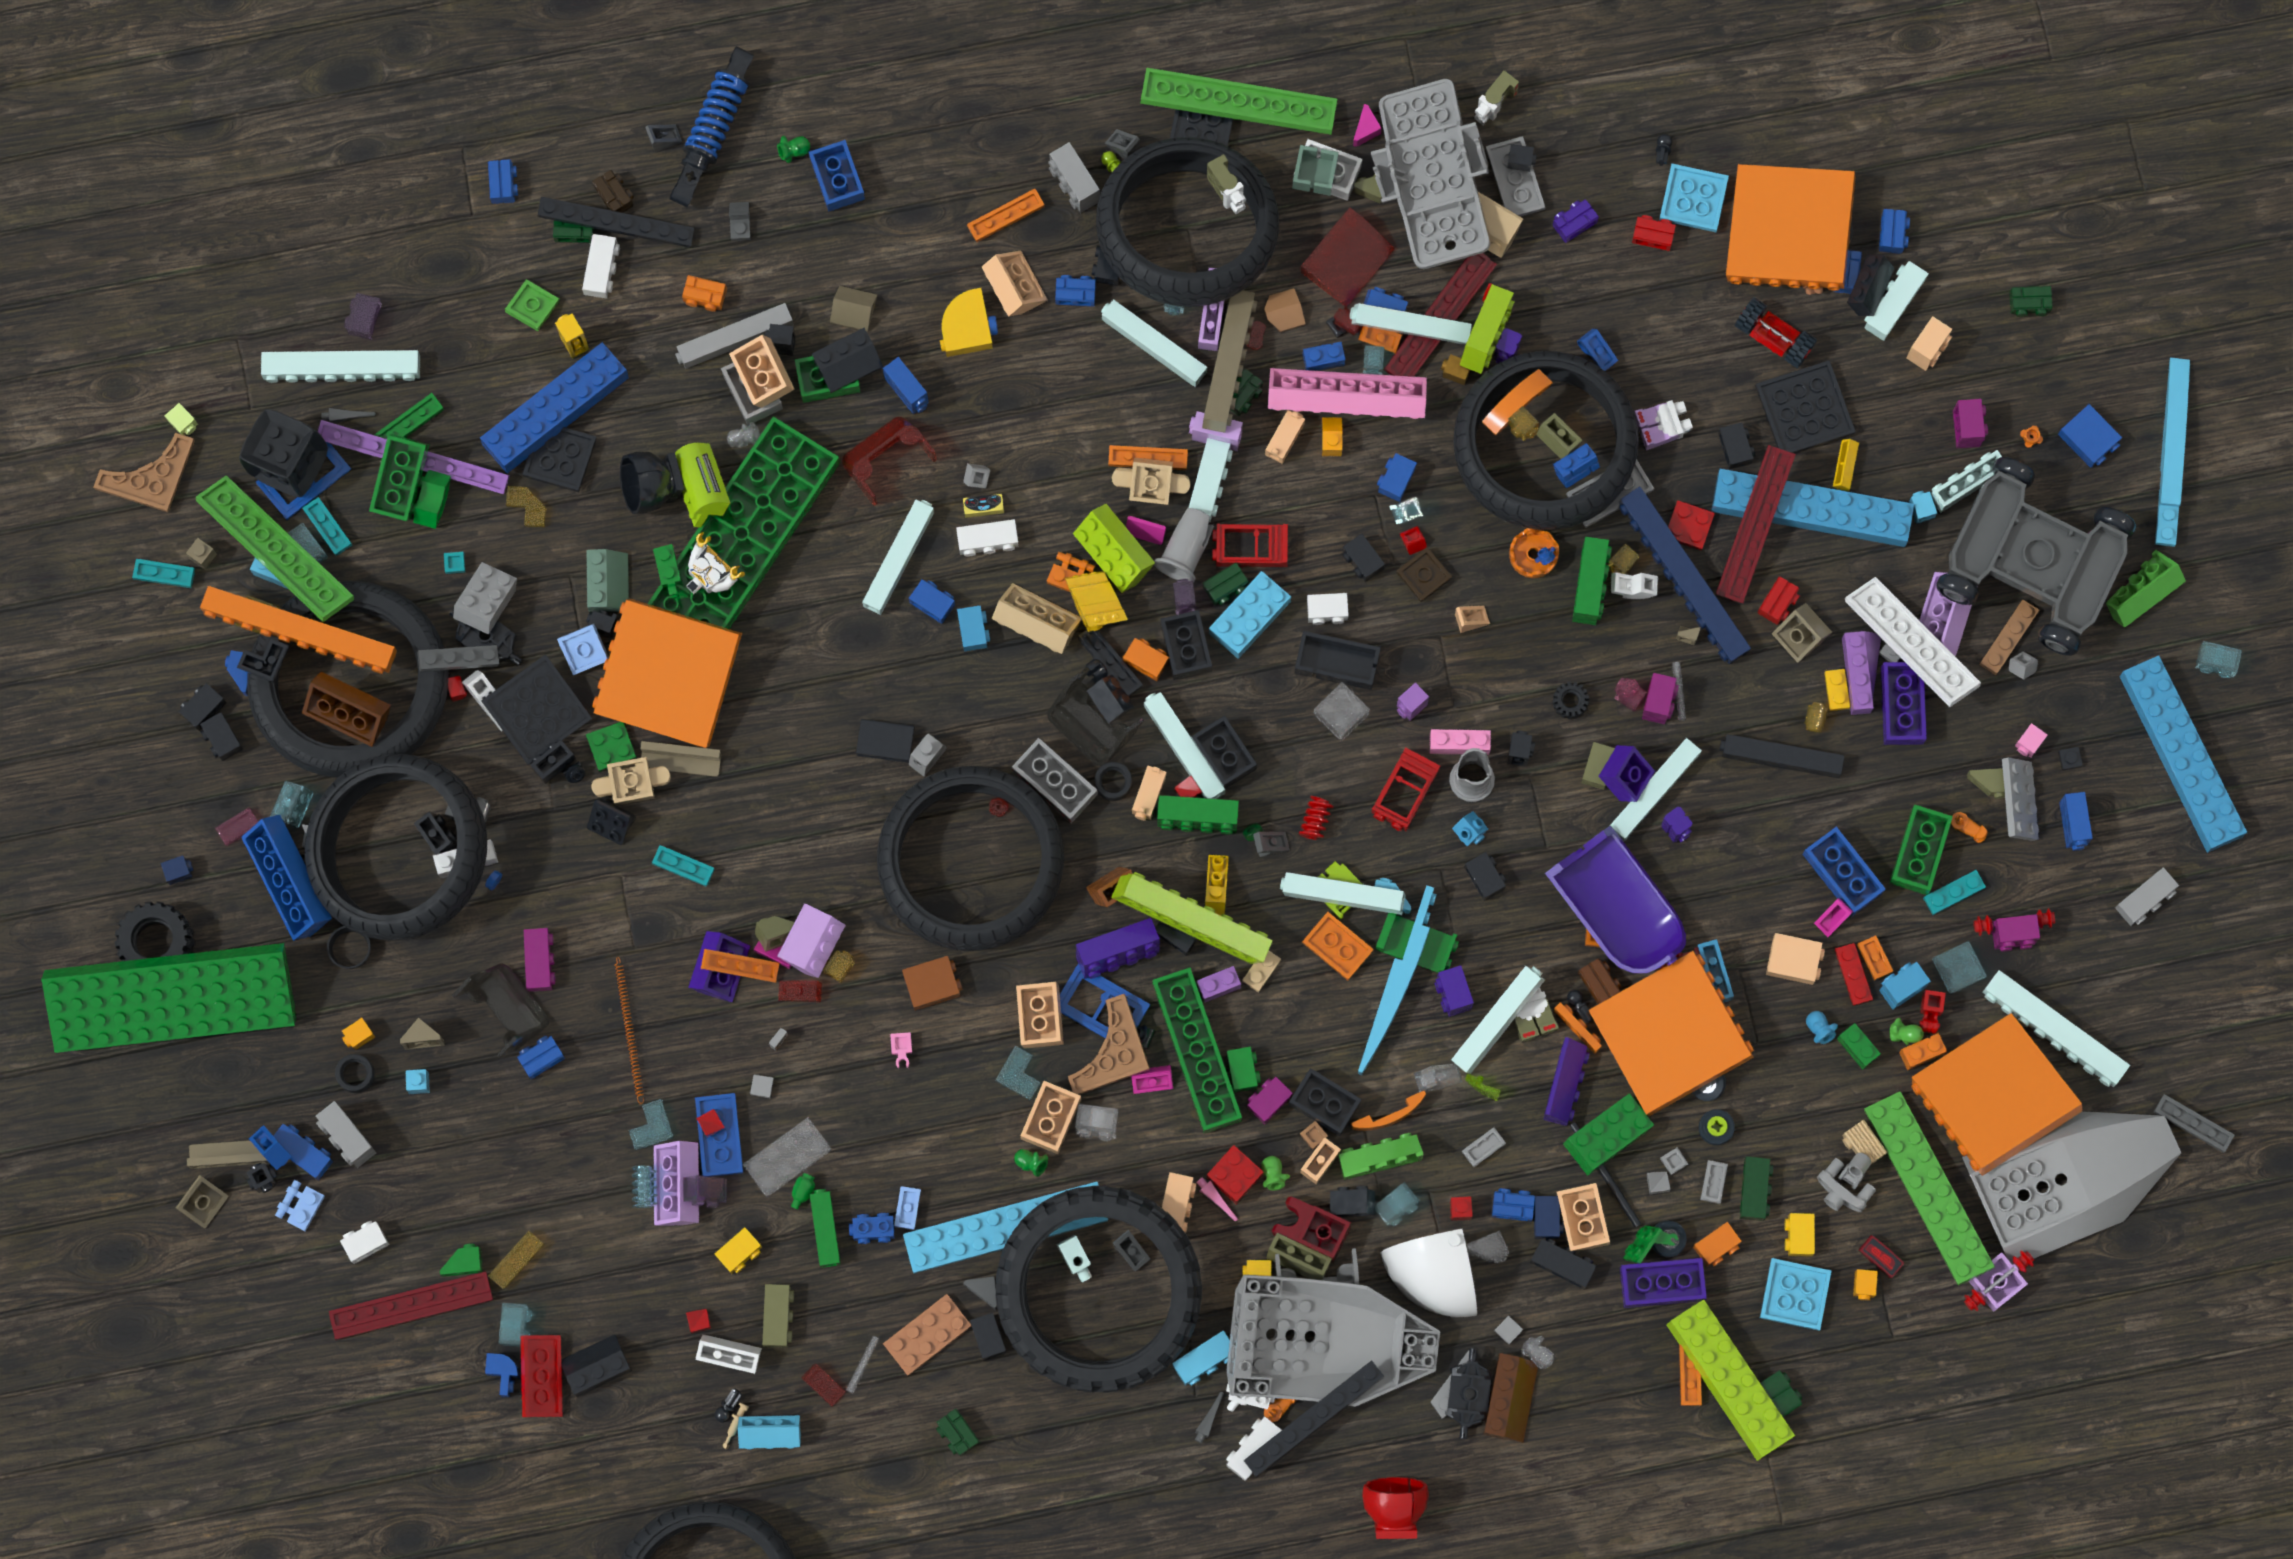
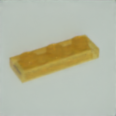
M528 1231L488 1276L504 1290L545 1244Z

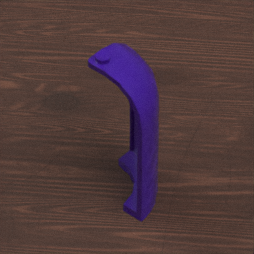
M1612 826L1607 827L1584 844V850L1580 848L1545 873L1607 957L1619 968L1631 973H1649L1660 968L1665 963L1669 966L1678 959L1676 955L1686 945V933L1682 922L1673 907Z

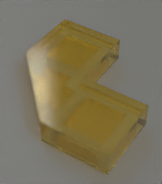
M507 486L506 506L525 508V527H545L546 507L527 487Z

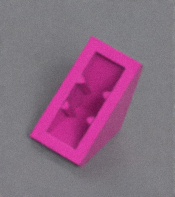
M1364 104L1354 137L1353 146L1356 147L1381 134V127L1366 104Z

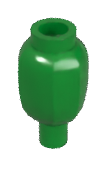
M803 1173L802 1176L797 1178L792 1190V1197L794 1199L791 1205L792 1208L798 1210L800 1204L810 1198V1194H812L815 1188L813 1181L815 1177Z

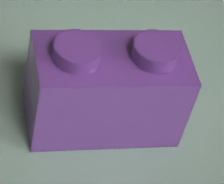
M1415 682L1398 698L1397 712L1402 718L1405 719L1407 717L1411 721L1428 705L1429 696Z
M1234 966L1196 981L1204 1003L1241 988V983Z

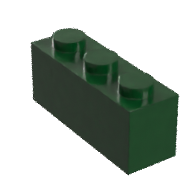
M1746 1156L1744 1159L1739 1219L1764 1221L1766 1216H1769L1770 1204H1767V1196H1771L1772 1184H1768L1769 1176L1772 1177L1773 1164H1770V1159Z

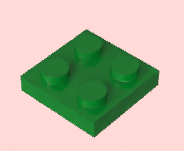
M618 722L586 734L599 772L607 770V764L637 759L623 722Z

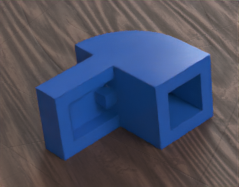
M487 1353L485 1374L487 1376H501L499 1395L501 1397H510V1392H514L515 1384L514 1380H511L512 1377L520 1378L517 1365L505 1355Z

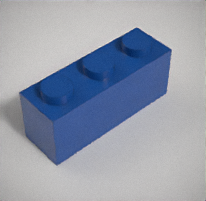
M282 1124L274 1134V1137L292 1156L290 1158L291 1161L319 1181L333 1163L329 1158L331 1154L323 1148L320 1150L315 1148V1142L307 1136L303 1139L298 1135L299 1130L291 1124L288 1127Z

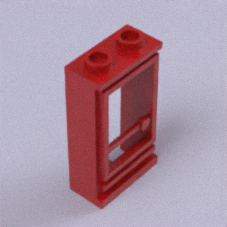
M1217 524V530H1213V541H1217V549H1213V560L1216 561V567H1229L1234 563H1237L1239 567H1287L1288 524ZM1225 532L1254 533L1255 557H1224ZM1260 533H1269V557H1258V536Z
M1405 747L1372 808L1371 813L1374 814L1373 817L1381 822L1386 820L1391 823V827L1398 831H1402V829L1407 831L1436 778L1440 765ZM1400 767L1427 780L1423 789L1403 780L1401 776H1396ZM1394 779L1420 792L1407 818L1380 805Z

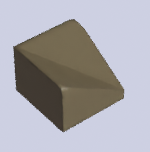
M1680 626L1676 639L1695 645L1701 627L1690 629Z

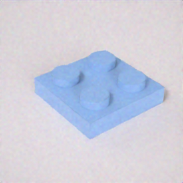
M594 623L557 639L573 675L602 664L606 659H609Z

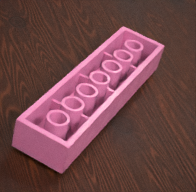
M1270 368L1268 409L1277 411L1293 410L1296 412L1312 411L1314 413L1332 412L1333 414L1382 415L1394 418H1425L1427 378Z

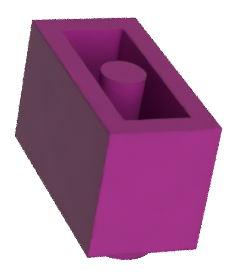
M1277 1077L1273 1080L1269 1078L1261 1086L1263 1090L1259 1094L1255 1092L1247 1100L1249 1102L1247 1108L1264 1125L1293 1096V1093Z

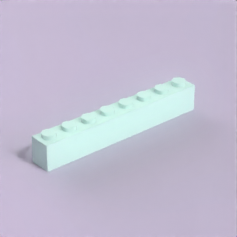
M418 350L262 352L261 375L264 380L270 383H276L278 380H286L287 382H297L298 380L317 382V379H325L327 382H335L337 379H344L348 382H354L356 379H364L369 382L376 381V379H383L384 381H395V379L414 381L415 378H420V354Z
M2000 970L1984 989L1983 993L1988 1001L1998 1003L2006 1014L2012 1013L2018 1018L2017 1021L2021 1025L2031 1027L2035 1030L2034 1034L2039 1038L2049 1040L2051 1042L2050 1045L2054 1049L2064 1051L2068 1059L2074 1063L2079 1062L2084 1066L2083 1069L2087 1073L2100 1077L2099 1080L2104 1085L2114 1087L2130 1065Z

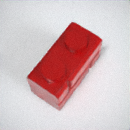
M1648 215L1637 217L1632 243L1670 251L1676 225L1666 219H1661V221L1653 220V217Z
M1778 577L1757 613L1778 625L1780 620L1784 621L1789 615L1790 611L1787 609L1790 604L1795 605L1800 597L1797 594L1799 588L1784 578Z

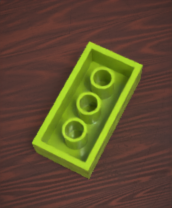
M1493 284L1491 285L1465 345L1460 366L1482 374L1484 367H1489L1492 354L1495 353L1499 338L1512 313L1511 311L1515 303L1512 300L1513 292Z
M1107 504L1092 510L1073 533L1121 593L1136 586L1155 564L1153 559Z

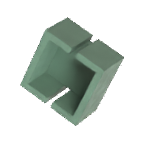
M1300 145L1292 189L1310 192L1311 188L1314 189L1313 193L1331 196L1339 152L1321 149L1320 158H1317L1318 148Z

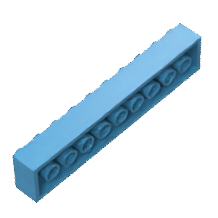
M1720 469L1717 476L1711 512L1743 517L1757 475ZM1786 481L1772 523L1905 547L1909 538L1914 504Z
M2158 655L2123 671L2119 677L2206 852H2211L2242 838L2247 831L2160 656Z

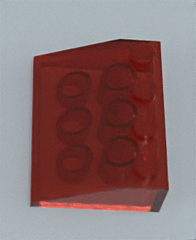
M1349 207L1301 265V273L1347 307L1395 248L1362 216Z

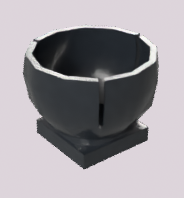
M634 452L623 455L620 462V483L626 506L632 514H645L659 509L665 502L673 503L684 491L675 453L667 454L664 459L651 452Z

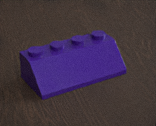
M1565 1037L1543 1118L1545 1121L1567 1126L1568 1121L1572 1122L1575 1110L1571 1109L1573 1102L1577 1103L1580 1091L1576 1090L1577 1085L1582 1083L1585 1073L1581 1071L1583 1063L1587 1064L1590 1054L1586 1052V1045L1568 1037Z

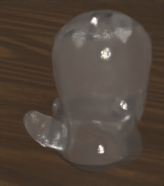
M753 422L749 426L742 424V429H734L728 432L727 443L733 448L746 447L748 443L754 445L760 437L759 429Z
M1543 1336L1537 1338L1530 1337L1522 1346V1356L1524 1358L1530 1357L1532 1362L1541 1369L1550 1367L1554 1361V1354L1548 1348L1540 1345L1544 1340Z

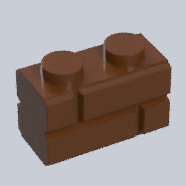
M1600 958L1578 971L1579 976L1597 1004L1621 992L1619 990L1621 988L1619 981L1616 978L1612 979L1609 974L1611 970L1606 961L1602 962Z

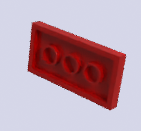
M561 1335L521 1336L522 1417H563Z

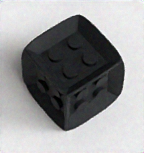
M265 409L257 418L242 446L239 460L247 473L260 482L286 494L303 497L311 487L324 463L328 446L320 433L307 424L278 411Z

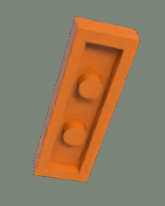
M1560 1002L1554 1008V1012L1596 1054L1602 1047L1600 1044L1601 1040L1594 1033L1591 1035L1586 1030L1587 1025L1581 1019L1577 1020L1572 1015L1574 1012L1567 1004L1563 1005Z
M1680 1344L1681 1406H1701V1374L1695 1369L1693 1362L1689 1360Z

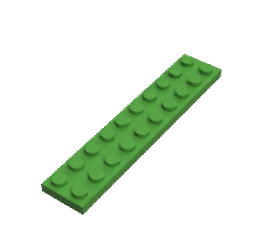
M1146 68L1140 104L1331 135L1337 99Z
M224 476L196 496V502L323 622L354 600V596L228 476Z
M1895 1093L1864 1108L1869 1121L1887 1151L1892 1164L1957 1285L1964 1284L1994 1269V1264L1902 1093Z

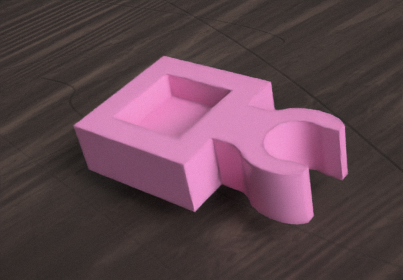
M910 1032L891 1034L892 1055H898L896 1060L897 1068H899L901 1060H905L906 1067H909V1060L906 1054L912 1053Z

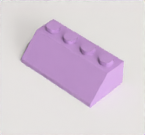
M1934 572L1919 621L1956 656L1972 605L1957 604L1942 596L1936 588V583L1939 577L1946 573Z
M675 1141L654 1145V1225H688L699 1223L698 1143Z

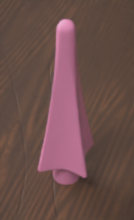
M1202 1177L1196 1182L1202 1188L1199 1190L1202 1194L1218 1205L1234 1221L1238 1220L1211 1181L1207 1183Z

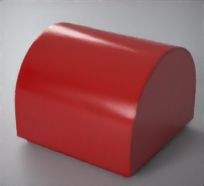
M461 677L448 678V691L451 700L455 702L465 698L467 694Z

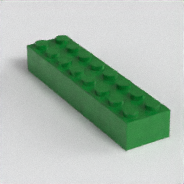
M1191 968L1152 980V985L1203 1133L1206 1134L1241 1122L1242 1116Z

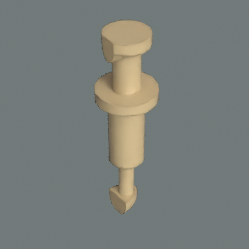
M739 1403L740 1408L737 1415L732 1414L734 1419L728 1429V1437L725 1443H723V1447L726 1450L730 1446L728 1443L731 1437L735 1436L738 1429L739 1417H742L749 1408V1406L743 1403Z

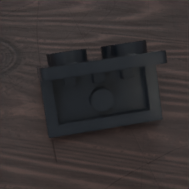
M601 798L600 801L595 800L587 829L622 845L627 831L636 819V815Z

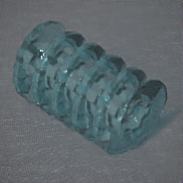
M633 1166L632 1170L637 1172L632 1174V1178L637 1180L632 1182V1186L637 1188L632 1190V1194L637 1196L633 1197L632 1201L637 1204L633 1205L632 1208H651L657 1205L658 1202L652 1201V1198L658 1196V1194L652 1193V1190L657 1189V1186L652 1185V1182L657 1181V1178L652 1177V1174L657 1173V1170L652 1169L651 1166Z

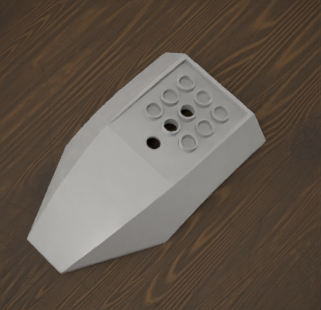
M2081 1112L1983 1176L1979 1171L1975 1172L1972 1169L1967 1156H1963L1962 1159L2004 1253L2013 1265V1256L2020 1257L2021 1250L2024 1253L2027 1251L2033 1258H2037L2124 1222L2178 1158L2181 1151L2165 1116ZM2058 1174L2066 1175V1184L2058 1185L2055 1182V1177ZM2039 1182H2046L2048 1184L2047 1192H2038L2036 1189ZM2020 1190H2027L2030 1194L2029 1199L2021 1201L2018 1198V1192Z
M1244 1274L1235 1290L1226 1370L1230 1395L1319 1402L1372 1360L1382 1372L1384 1378L1348 1405L1356 1407L1435 1372L1440 1331L1368 1286L1316 1279ZM1273 1328L1275 1330V1336L1271 1339H1267V1331ZM1288 1330H1294L1295 1333L1291 1340H1287L1285 1337ZM1308 1331L1315 1333V1339L1312 1342L1305 1340V1334Z

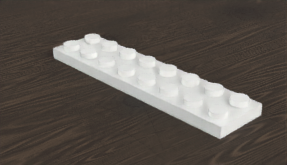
M1876 577L1846 596L1845 602L1949 707L1980 687L1981 682Z

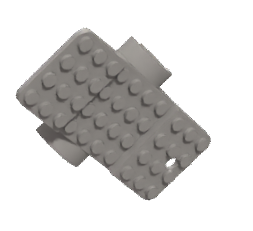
M1442 79L1381 98L1379 109L1386 139V148L1371 152L1375 164L1373 170L1382 196V203L1395 199L1398 201L1416 266L1420 269H1428L1486 252L1490 247V239L1474 177L1487 174L1488 165L1476 122L1463 126L1456 91L1452 81ZM1449 241L1456 243L1455 248L1452 250L1445 248L1446 243Z

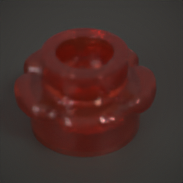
M1001 798L992 799L989 803V811L992 815L1001 817L1008 811V804Z

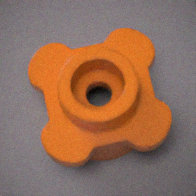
M2032 426L2020 432V436L2024 439L2027 448H2031L2036 443L2041 444L2043 441L2037 426Z

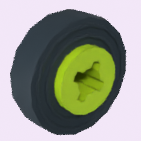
M1720 1109L1706 1112L1699 1122L1701 1137L1711 1145L1727 1143L1735 1131L1732 1117Z

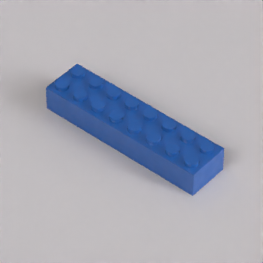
M600 343L481 436L480 440L483 447L502 469L509 473L528 458L531 453L542 447L552 436L560 433L562 428L569 426L629 378L627 370L604 343Z

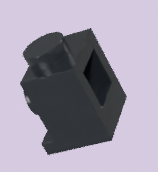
M593 610V612H589L586 622L588 626L594 623L598 633L612 637L616 622L619 619L614 613L610 617V613L599 610L597 612Z

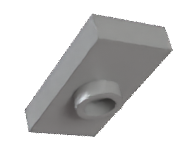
M1493 1127L1462 1150V1153L1474 1168L1503 1147L1506 1142Z
M1707 1161L1700 1200L1721 1204L1728 1164Z

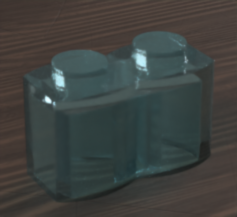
M1404 1182L1375 1205V1212L1387 1227L1391 1225L1395 1227L1403 1221L1401 1217L1408 1212L1410 1215L1419 1208L1417 1206L1419 1199Z

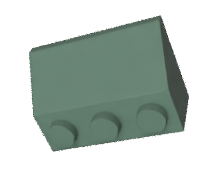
M608 549L587 550V608L589 612H593V610L597 612L599 610L620 612L622 602H626L629 599L628 553Z

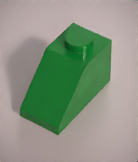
M465 1244L463 1248L457 1249L440 1270V1275L442 1277L482 1273V1257L479 1246Z

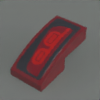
M1873 1235L1859 1249L1871 1263L1875 1264L1889 1278H1893L1904 1265V1262Z

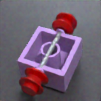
M2021 1250L2020 1257L2013 1256L2014 1264L2012 1265L2005 1255L2000 1253L1992 1260L1995 1266L1994 1269L1969 1281L1974 1289L1971 1290V1296L1965 1295L1966 1300L1964 1303L1971 1311L1973 1309L1978 1311V1305L1982 1304L1985 1306L1986 1302L1993 1312L2028 1284L2018 1271L2026 1273L2028 1265L2034 1266L2032 1263L2034 1258L2027 1251L2024 1253Z

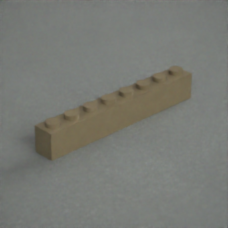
M1241 291L1229 300L1202 429L1225 433L1226 427L1231 426L1233 415L1229 413L1230 409L1234 410L1236 398H1233L1234 393L1238 394L1240 382L1237 381V377H1241L1243 365H1240L1241 360L1245 361L1247 349H1244V345L1249 344L1251 333H1247L1248 328L1252 329L1254 317H1251V313L1256 312L1258 302L1254 301L1255 293Z

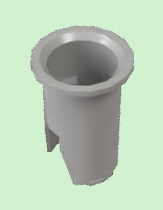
M1187 508L1175 528L1162 557L1154 560V566L1165 575L1177 581L1194 583L1195 576L1193 572L1206 548L1214 527L1213 525H1208L1210 516L1200 510Z
M1479 748L1468 749L1461 755L1459 762L1454 765L1450 773L1449 783L1452 791L1458 798L1467 802H1477L1483 800L1491 793L1494 787L1495 776L1489 765L1490 762L1486 752ZM1476 764L1486 771L1488 777L1479 782H1471L1467 779H1459L1458 772L1465 765Z

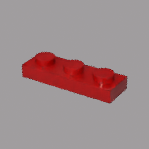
M1855 943L1835 948L1852 1005L1856 1006L1872 1001L1873 998Z

